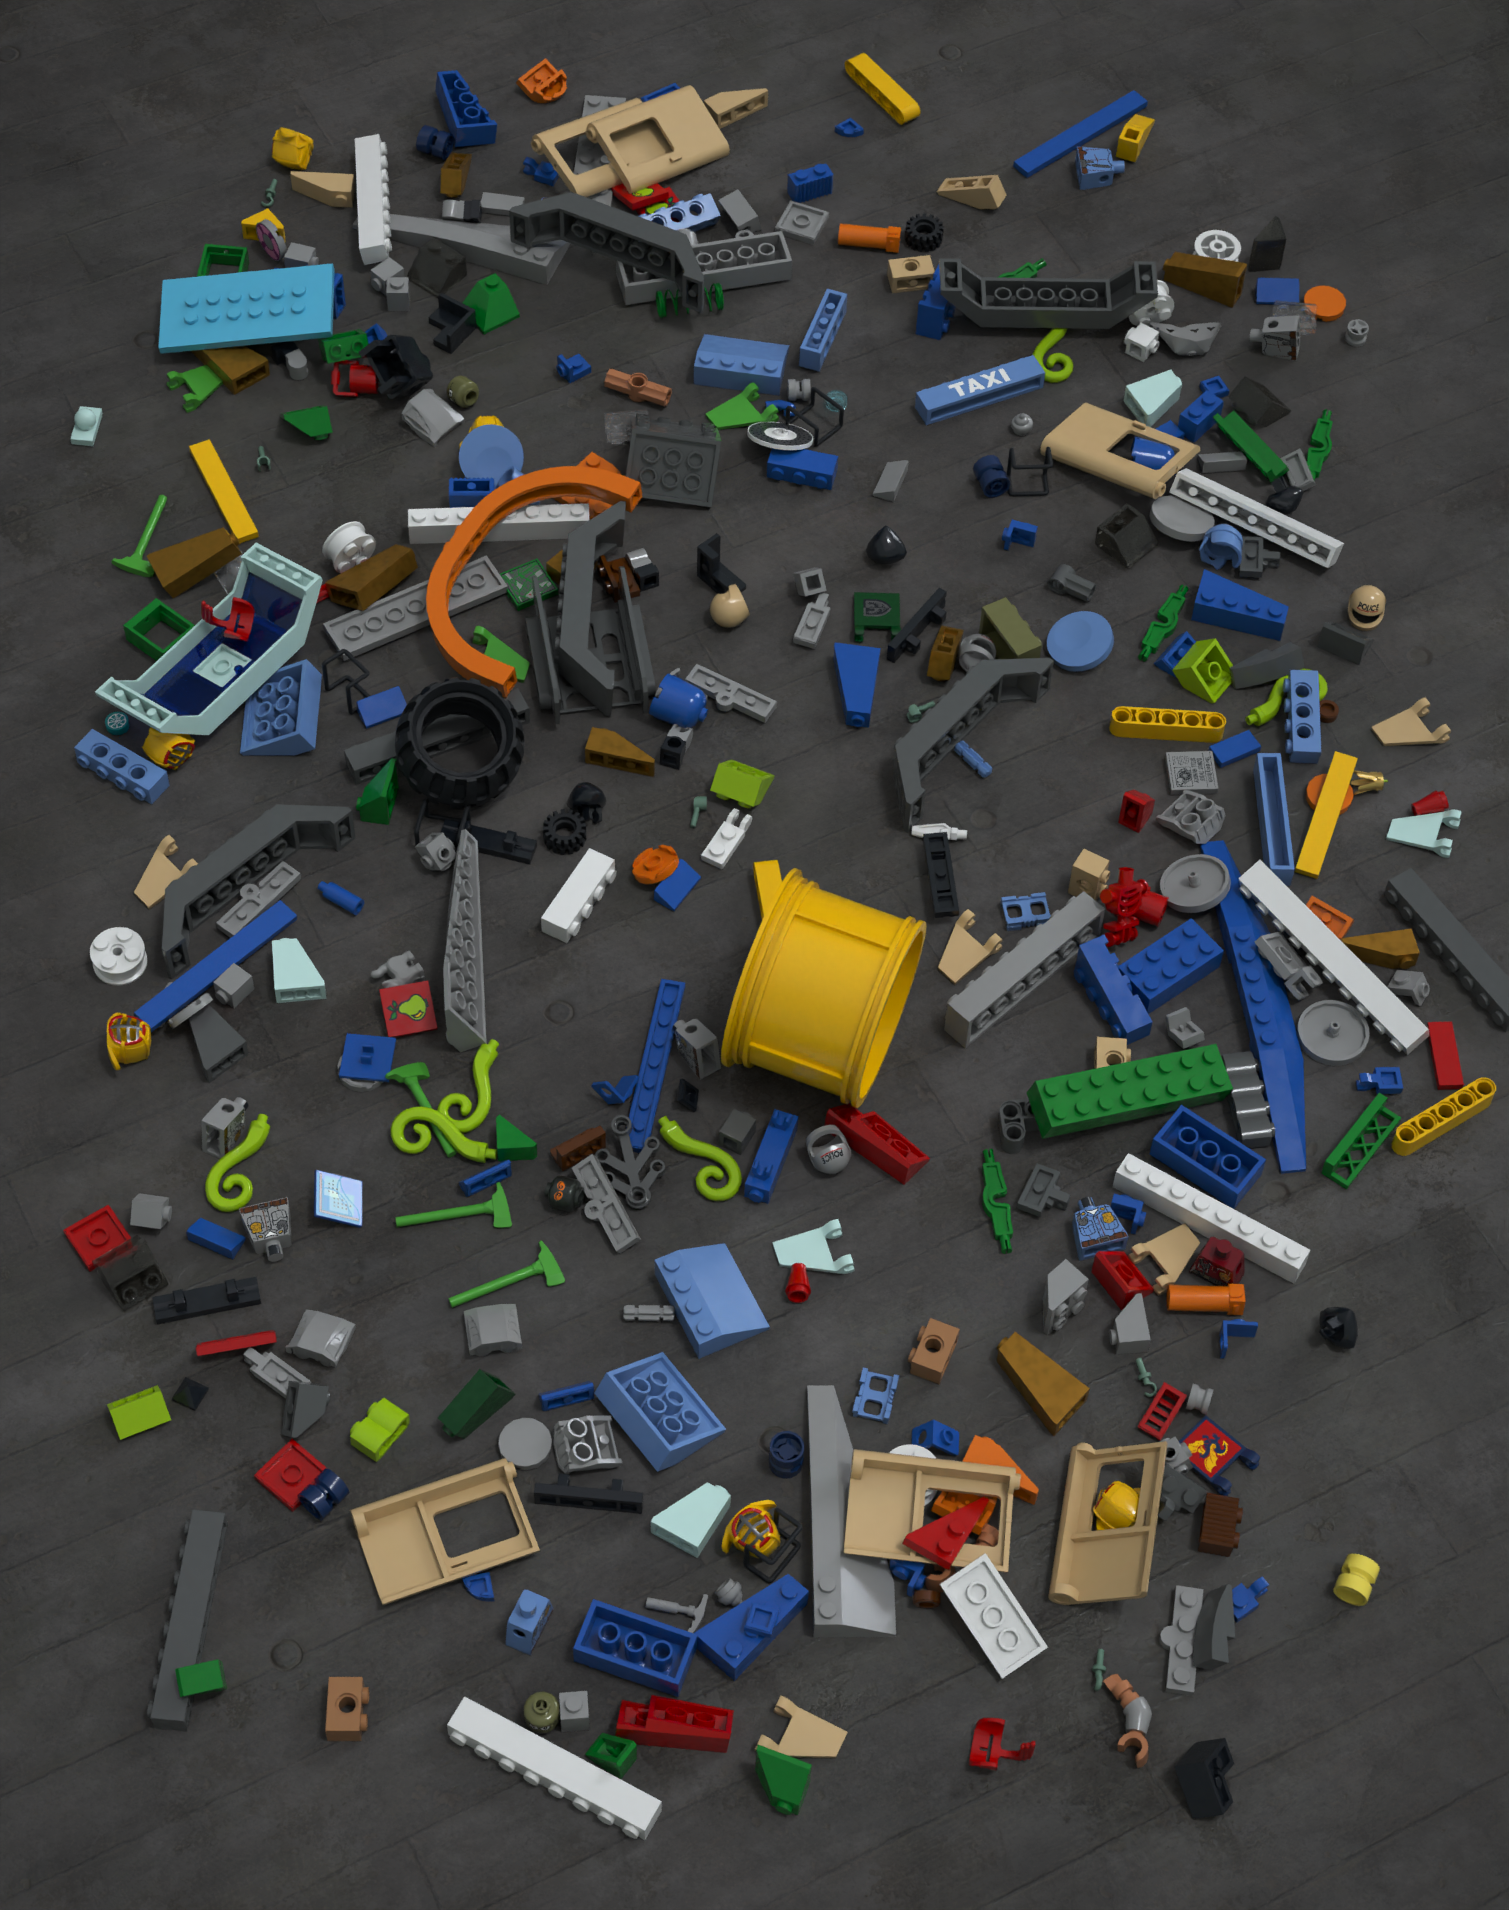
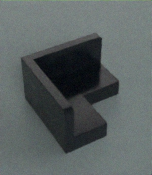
M440 293L438 295L439 307L429 316V324L442 330L433 339L434 346L452 354L476 329V312L473 308Z
M716 533L697 546V576L717 594L728 592L729 585L733 584L737 585L740 592L746 589V584L720 562L721 536Z
M1225 1738L1196 1742L1174 1766L1194 1819L1223 1815L1233 1803L1224 1776L1234 1765V1761Z

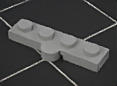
M699 664L695 665L685 679L686 682L700 688L706 695L715 699L716 707L721 711H729L734 708L766 723L777 708V701Z
M282 861L259 882L258 887L254 884L242 886L240 889L241 900L216 922L217 929L230 938L272 907L301 880V873Z
M591 1154L573 1166L574 1174L580 1181L581 1187L584 1188L587 1198L590 1199L584 1209L585 1215L593 1221L601 1222L616 1252L622 1253L640 1241V1236L597 1157Z
M1179 1585L1175 1587L1172 1624L1163 1628L1159 1637L1160 1645L1164 1649L1169 1650L1165 1692L1186 1696H1193L1196 1667L1193 1666V1647L1197 1620L1202 1608L1203 1589Z

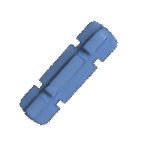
M960 741L955 745V752L960 757L963 756L962 759L975 771L978 770L977 773L980 776L986 778L992 773V767L987 762H983L984 759L972 748H969L965 741Z

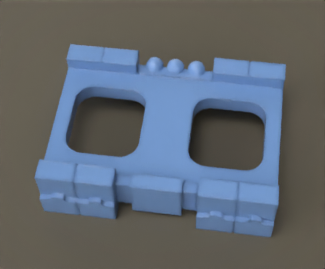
M1045 892L1031 894V897H1001L1000 905L1003 908L1007 931L1021 930V927H1026V925L1030 927V925L1034 926L1036 924L1037 927L1039 924L1046 923L1051 916ZM1042 903L1046 913L1033 915L1030 905ZM1018 906L1021 909L1022 916L1010 918L1006 908Z
M863 1367L859 1383L860 1391L858 1397L855 1398L852 1411L853 1417L860 1416L887 1424L899 1375L894 1374V1377L869 1372L868 1368ZM872 1378L886 1380L888 1382L886 1391L871 1390L869 1388L870 1380ZM865 1402L880 1403L882 1405L881 1413L879 1415L865 1413L863 1410Z

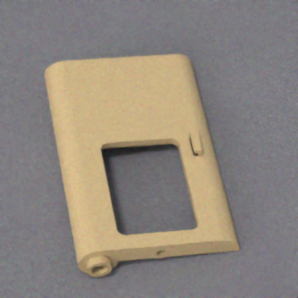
M691 85L587 124L586 127L587 138L593 143L600 144L630 194L728 156L730 153L727 140ZM653 119L673 152L630 168L614 145L610 135Z
M635 98L535 134L532 137L531 147L537 154H545L570 192L588 197L623 184L611 163L575 175L559 154L555 145L585 135L587 124L638 105L642 101ZM653 119L610 135L614 145L630 168L673 152Z
M1089 403L1081 405L1044 438L1040 449L1041 454L1045 456L1046 448L1050 447L1052 459L1153 499H1157L1164 494L1166 490L1165 482L1200 451V447L1196 444ZM1127 434H1133L1170 446L1178 453L1162 468L1154 470L1108 451Z
M1166 1441L1095 1450L1088 1443H1078L1071 1448L1048 1595L1049 1600L1057 1604L1072 1605L1137 1599L1147 1596L1168 1445ZM1144 1461L1135 1525L1125 1528L1091 1531L1094 1515L1093 1507L1095 1506L1101 1467L1110 1464Z
M853 1449L843 1553L938 1565L902 1544L907 1534L923 1527L925 1492L927 1490H939L997 1497L1000 1500L997 1546L964 1544L951 1566L964 1568L986 1553L998 1572L1008 1573L1014 1490H1019L1021 1474L1016 1473V1468Z
M506 1458L350 1510L355 1530L382 1605L540 1552L513 1478L517 1477V1473L512 1461L507 1462ZM499 1493L504 1494L520 1533L510 1539L454 1558L448 1557L434 1521L435 1515Z

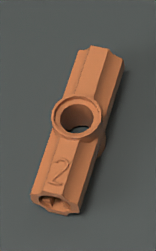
M609 369L604 381L605 387L628 394L629 398L634 402L647 400L667 406L672 394V388L648 381L647 376L642 373L629 375Z

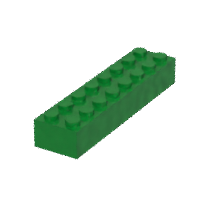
M1217 1044L1037 1080L1027 1091V1096L1042 1139L1172 1112L1176 1111L1181 1105L1191 1108L1223 1101L1233 1090Z

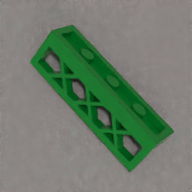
M1234 410L1224 419L1218 413L1213 416L1218 428L1270 483L1275 478L1289 471L1287 465Z
M1378 1093L1325 1160L1321 1174L1346 1190L1401 1121L1400 1116L1385 1108L1387 1097ZM1380 1114L1392 1121L1389 1126H1378L1377 1118ZM1375 1133L1377 1142L1365 1144L1363 1136ZM1362 1150L1364 1158L1352 1161L1350 1152ZM1349 1167L1350 1176L1346 1180L1335 1173L1338 1168Z

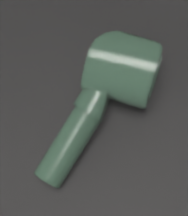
M259 446L258 470L261 471L260 466L263 464L268 465L270 470V459L265 456L264 447Z
M931 701L919 707L915 704L910 705L909 712L907 713L909 721L916 723L921 720V713L934 707L935 702Z
M706 796L694 798L691 828L696 827L699 810H707Z

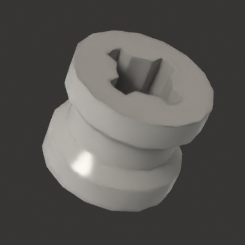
M1359 319L1350 321L1345 334L1346 343L1353 347L1364 345L1369 331L1368 324Z
M1193 1383L1186 1409L1200 1410L1201 1414L1206 1415L1213 1389L1208 1388L1204 1390L1199 1385Z

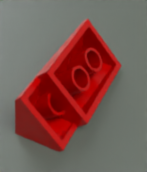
M848 1103L830 1108L826 1114L824 1126H837L845 1136L851 1149L903 1185L930 1160L925 1153L875 1111L862 1114Z
M651 1695L649 1705L622 1700L615 1736L632 1740L637 1745L727 1753L734 1710Z

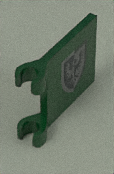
M854 592V642H863L864 628L891 629L892 641L901 631L900 593Z

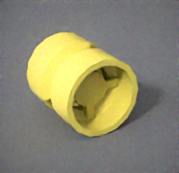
M1354 1553L1348 1554L1341 1568L1342 1574L1338 1576L1333 1588L1335 1595L1352 1605L1363 1606L1367 1604L1372 1592L1370 1584H1375L1380 1567L1366 1556Z

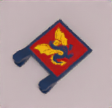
M1207 1416L1198 1422L1179 1441L1180 1444L1185 1442L1193 1455L1189 1457L1193 1466L1192 1470L1210 1483L1219 1495L1228 1496L1231 1493V1482L1220 1475L1238 1458L1250 1470H1254L1259 1466L1260 1456L1255 1451L1243 1446Z

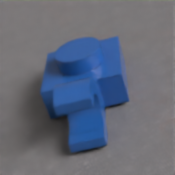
M525 158L523 164L526 166L523 173L534 175V181L550 186L555 185L559 174L554 170L551 163L542 161L539 165L533 158Z
M1375 1067L1373 1074L1360 1073L1359 1080H1356L1357 1091H1367L1376 1087L1377 1094H1401L1403 1083L1400 1068Z
M1263 1576L1257 1579L1248 1589L1242 1583L1232 1589L1234 1620L1236 1623L1256 1610L1259 1606L1256 1599L1268 1591L1267 1587L1269 1584Z

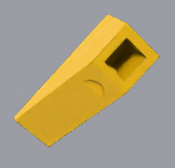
M1135 114L1125 124L1119 136L1116 157L1136 162L1155 119Z

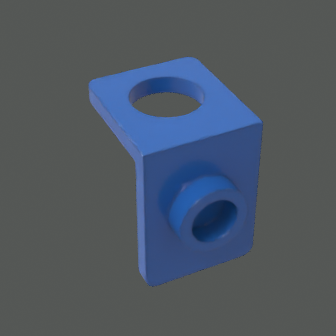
M637 1075L623 1076L615 1088L608 1081L594 1082L591 1087L607 1104L624 1103L633 1093V1087L639 1080V1077ZM601 1088H605L608 1091H610L611 1095L605 1093Z
M1243 1319L1223 1320L1219 1332L1220 1358H1225L1228 1349L1227 1336L1255 1337L1258 1322H1247Z
M931 1420L913 1428L912 1445H918L925 1449L933 1446L952 1456H957L959 1454V1432L936 1420ZM923 1431H926L927 1435L925 1441L922 1444H919L918 1439L920 1434Z

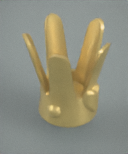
M1354 770L1353 773L1363 779L1352 780L1351 785L1359 786L1358 791L1354 792V795L1370 790H1382L1384 782H1388V780H1384L1382 772L1367 773Z

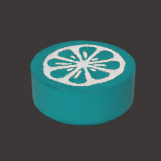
M123 712L110 713L105 719L106 729L112 735H122L129 729L128 716Z

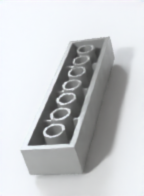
M782 231L691 245L705 278L704 286L707 292H710V287L713 283H720L722 290L789 280L792 277V259ZM616 260V275L625 305L655 301L656 292L659 290L662 292L663 299L667 289L672 292L673 297H676L678 288L675 282ZM669 291L667 292L666 299L671 298Z
M1084 891L1077 897L1073 896L1070 898L1063 909L1053 912L1046 923L1039 924L1029 937L1022 938L1011 952H1005L994 966H988L976 981L971 980L959 995L955 994L948 1000L944 1030L964 1048H967L1077 956L1079 945L1100 936L1105 908Z

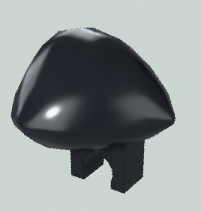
M1282 475L1271 482L1276 493L1268 496L1265 506L1287 515L1297 509L1303 496V490L1294 485L1288 487Z
M888 526L881 528L872 537L866 548L868 557L880 564L899 562L907 554L902 540Z
M582 782L573 788L568 798L567 806L575 812H583L585 822L593 819V823L597 824L602 821L601 808L606 805L607 800L599 787L589 782Z
M1329 1307L1322 1310L1319 1319L1321 1328L1319 1333L1323 1338L1343 1349L1354 1348L1358 1337V1325L1354 1311L1346 1307Z

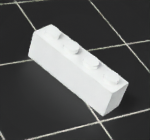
M589 848L541 917L542 932L565 943H568L572 936H576L583 919H587L590 916L596 900H601L607 884H611L614 881L617 873L615 870V859Z

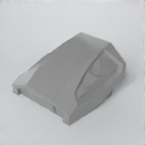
M423 389L408 401L401 413L402 420L420 438L433 447H436L437 443L458 425L465 423V419L461 414L436 395L433 389Z
M1185 789L1182 792L1183 794L1173 804L1156 817V820L1162 826L1193 840L1196 844H1206L1220 831L1226 816L1224 808L1216 805L1212 799H1207L1202 794Z
M516 1304L490 1305L464 1311L470 1356H486L495 1350L510 1353L516 1349H522Z
M306 1309L293 1338L285 1347L286 1352L291 1354L293 1351V1354L298 1358H313L316 1361H320L324 1366L336 1367L349 1345L356 1324L333 1315Z
M611 1415L584 1416L556 1423L554 1426L553 1445L558 1467L565 1474H569L572 1471L615 1468L622 1464L621 1458H618L611 1429Z

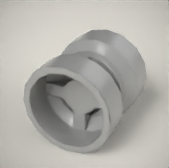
M788 379V401H795L796 399L810 401V379H803L802 381Z

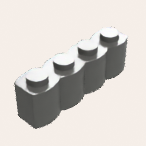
M1251 1051L1222 1054L1221 1058L1233 1090L1227 1095V1100L1230 1105L1237 1141L1248 1148L1270 1146L1271 1139L1275 1137V1126L1273 1122L1270 1123L1268 1118L1270 1107L1268 1101H1264L1263 1098L1265 1088L1263 1080H1259L1257 1074L1259 1073L1258 1059H1254Z

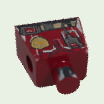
M1210 1237L1198 1254L1189 1272L1215 1286L1239 1284L1245 1274L1244 1253L1233 1247L1228 1240Z

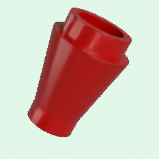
M1435 790L1419 801L1412 803L1411 808L1414 815L1418 816L1444 812L1445 809L1449 808V803L1443 791L1438 792Z
M794 1263L791 1266L790 1276L785 1289L788 1299L795 1303L805 1302L811 1294L806 1265L803 1263Z

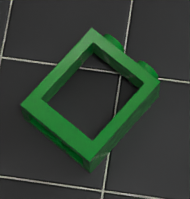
M205 244L197 277L209 276L211 264L239 266L238 273L247 272L249 267L247 247Z
M361 329L336 333L328 338H318L321 357L328 364L361 357L359 351L368 345L367 334Z
M157 598L123 625L126 640L155 661L160 659L195 626ZM160 621H163L181 634L165 649H161L144 637Z

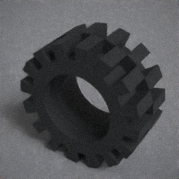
M923 213V216L916 214V218L912 216L910 220H907L905 242H907L908 247L912 245L911 249L915 250L918 248V252H922V249H925V252H929V249L934 251L936 247H940V243L942 244L943 223L942 221L939 222L938 217L933 219L934 215L932 214L929 217L926 216L927 213ZM925 231L930 234H921L918 232Z
M561 809V813L558 814L556 810L553 812V817L549 814L547 820H544V843L547 844L549 850L553 848V853L557 854L558 850H560L561 855H565V851H568L570 855L573 854V849L578 852L580 846L583 847L587 838L586 823L583 817L580 818L578 812L573 815V810L569 809L568 813H565V809ZM561 828H569L574 833L569 836H560L556 834V831Z

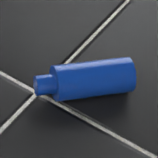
M321 881L318 885V890L323 892L324 898L350 913L357 915L362 910L364 900L333 882L327 884L324 881Z

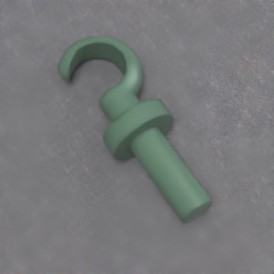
M276 179L272 180L270 188H267L265 191L266 198L271 202L265 204L262 201L261 204L264 207H270L274 203L272 197L276 195L275 187L278 182Z
M1137 1358L1135 1361L1140 1372L1138 1379L1143 1381L1144 1386H1151L1154 1392L1152 1394L1145 1392V1396L1153 1397L1157 1394V1386L1149 1380L1152 1376L1150 1372H1146L1142 1358Z
M1103 1649L1097 1650L1096 1665L1092 1666V1671L1095 1673L1096 1678L1095 1691L1101 1689L1103 1682L1102 1674L1106 1673V1667L1103 1666Z

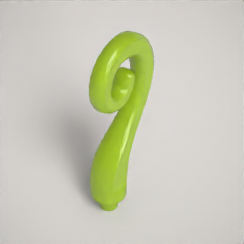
M1051 328V331L1040 341L1032 354L1045 372L1044 381L1059 383L1067 380L1072 374L1073 362L1066 354L1054 353L1046 360V365L1049 369L1053 368L1055 363L1063 364L1064 368L1060 371H1050L1043 364L1044 355L1065 336L1068 328Z
M1318 673L1320 702L1326 696L1328 688L1325 678ZM1288 675L1277 680L1266 703L1251 709L1250 715L1245 717L1248 725L1255 724L1256 726H1261L1275 717L1280 709L1285 693L1283 692L1284 678H1288Z
M491 1039L488 1044H481L474 1057L472 1072L478 1095V1104L473 1114L464 1120H454L448 1114L449 1108L457 1104L461 1106L460 1113L462 1116L469 1115L472 1103L464 1094H449L438 1105L437 1111L446 1116L462 1134L471 1132L479 1127L489 1113L491 1106L489 1069L498 1056L496 1049L499 1046V1043L494 1039Z
M412 1107L397 1115L391 1124L393 1143L405 1153L417 1154L423 1152L430 1144L431 1131L424 1124L417 1123L413 1126L414 1131L420 1135L417 1143H410L404 1137V1128L409 1122L425 1120L437 1126L453 1148L463 1157L485 1163L487 1158L495 1160L497 1158V1149H490L488 1143L466 1138L446 1116L432 1108Z
M258 1114L257 1120L251 1121L243 1142L225 1154L210 1170L205 1183V1193L208 1201L215 1209L221 1212L238 1211L239 1208L245 1207L252 1198V1183L242 1174L229 1175L222 1185L223 1190L227 1192L236 1185L241 1186L242 1192L238 1197L233 1199L224 1198L220 1195L218 1187L221 1178L229 1169L256 1153L263 1146L270 1130V1125L267 1124V1115Z
M667 1116L660 1118L658 1123L662 1128L659 1132L670 1146L680 1152L711 1159L719 1163L727 1172L729 1177L728 1183L722 1188L715 1189L710 1187L706 1180L709 1177L722 1180L724 1177L723 1171L713 1165L703 1167L697 1173L695 1179L696 1187L700 1194L712 1201H725L734 1197L742 1183L741 1171L736 1161L722 1149L689 1137L675 1120L669 1121Z

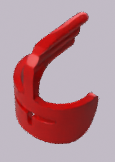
M233 597L230 618L228 621H224L213 616V608L206 604L205 601L201 602V616L205 622L226 628L224 637L248 642L255 614L251 603ZM240 615L238 627L243 628H237V631L235 633L234 629L237 621V616Z
M982 1718L975 1725L969 1765L997 1771L1000 1757L1017 1761L1031 1759L1036 1743L1035 1741L1022 1743L1018 1751L1003 1750L1000 1745L1005 1720ZM990 1736H993L989 1762H986L987 1751L980 1750V1748L988 1750Z

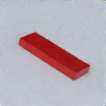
M1452 1021L1428 1022L1426 1027L1429 1029L1430 1036L1428 1040L1437 1089L1463 1088L1464 1082Z
M270 1330L197 1343V1356L277 1342L276 1332Z

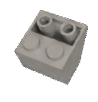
M1067 1259L1047 1276L1043 1295V1330L1046 1335L1054 1329L1056 1331L1061 1329L1067 1321L1066 1318L1072 1313L1074 1315L1079 1313L1085 1305L1084 1298L1088 1292L1086 1289L1089 1279Z

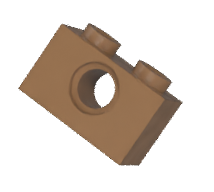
M930 1318L927 1327L922 1326L917 1338V1341H920L918 1348L913 1347L908 1358V1362L911 1363L910 1374L940 1385L958 1342L960 1329ZM934 1348L938 1350V1352L932 1353L929 1352L927 1349Z
M329 1677L325 1727L327 1741L362 1740V1731H367L368 1715L363 1714L364 1704H369V1687L364 1686L363 1677ZM347 1705H352L355 1707L354 1710L349 1713H344L341 1711V1709Z

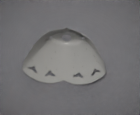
M1215 322L1191 324L1182 328L1171 324L1149 323L1155 330L1159 331L1160 337L1174 353L1183 356L1208 353L1221 327V323ZM1199 329V330L1197 331V333H1195V332H1193V331H1190V330Z

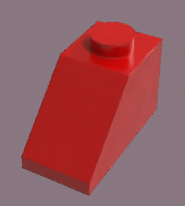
M1136 790L1126 791L1123 795L1118 823L1140 833L1153 813L1155 800L1147 794Z

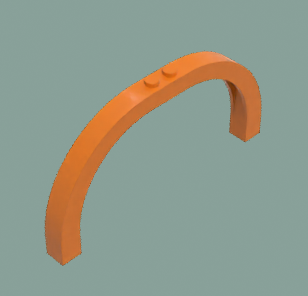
M562 466L522 475L503 484L484 497L472 509L462 524L456 527L450 541L445 543L440 556L435 562L427 585L426 604L432 634L438 649L450 666L467 680L473 678L480 680L481 684L488 687H495L502 693L504 698L509 695L517 683L515 667L490 658L471 647L457 633L449 618V599L457 577L483 539L498 522L528 504L556 497H584L615 505L619 501H626L625 510L632 513L642 498L640 482L604 469Z

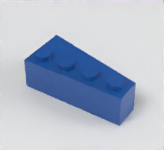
M457 70L437 72L435 92L449 131L454 135L455 147L495 144L497 123L489 118L488 111L481 107L477 96L469 91L470 87Z
M938 264L933 280H930L928 290H925L923 294V301L920 300L918 304L916 335L941 340L943 332L947 333L949 329V317L953 318L956 307L940 294V270Z
M1204 569L1191 620L1280 641L1289 607Z
M1104 934L1079 945L1074 977L1086 989L1089 1000L1095 1002L1099 1008L1100 1016L1103 1020H1107L1111 1026L1114 1037L1127 1039L1128 1045L1150 1035L1152 1020L1138 994L1132 995L1131 982L1127 974L1121 975L1117 964L1119 960L1115 952L1109 953L1106 947L1109 941Z
M785 1575L694 1632V1634L698 1635L697 1649L735 1681L808 1604L809 1591L791 1575ZM752 1602L779 1609L771 1638L744 1631Z

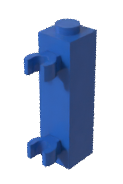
M774 1109L745 1182L744 1197H748L754 1202L769 1204L798 1130L799 1116Z

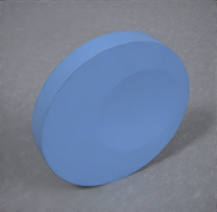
M483 425L472 430L464 438L459 450V463L467 479L469 477L471 479H477L478 477L480 479L494 478L495 489H497L499 479L511 466H514L521 472L524 464V451L517 436L509 429L500 425Z
M1079 611L1064 616L1053 625L1047 637V649L1054 663L1062 669L1075 672L1089 670L1101 664L1109 656L1114 644V635L1108 621L1103 616L1089 611Z

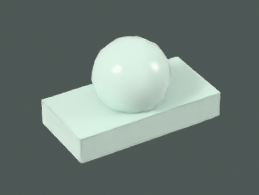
M80 406L74 415L75 425L71 435V444L94 446L103 414L102 408Z

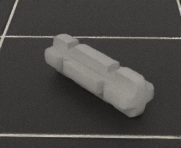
M625 1305L623 1317L626 1321H635V1318H638V1321H659V1318L663 1319V1321H673L675 1309L674 1306L664 1305V1308H660V1305H639V1308H635V1305Z

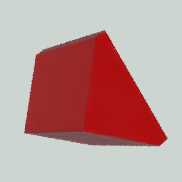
M1098 1251L1095 1254L1091 1272L1121 1310L1127 1306L1136 1294L1142 1293L1144 1298L1154 1291V1288L1124 1251Z

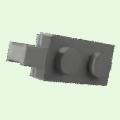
M820 592L816 603H808L795 632L793 643L813 649L816 648L830 615V607H827L829 594Z
M249 1347L243 1354L245 1357L244 1361L251 1366L250 1371L254 1376L285 1399L289 1381L311 1383L309 1379L272 1352H264L261 1355L252 1347Z

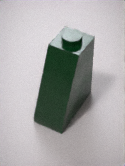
M479 1369L439 1415L438 1419L444 1424L442 1429L452 1438L458 1436L465 1439L516 1394L499 1377Z

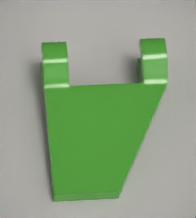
M208 365L183 373L176 371L167 373V378L170 380L167 382V386L171 391L186 383L193 393L183 395V400L186 402V404H183V408L187 413L195 410L223 384V381Z
M754 382L747 385L739 395L705 414L707 419L718 430L750 426L759 422H777L779 417L776 414L778 409L774 404L769 405L760 414L749 402L760 398V395L757 393L759 387Z
M476 626L472 643L477 645L487 644L484 655L515 667L517 681L524 683L530 662L491 634L487 629Z

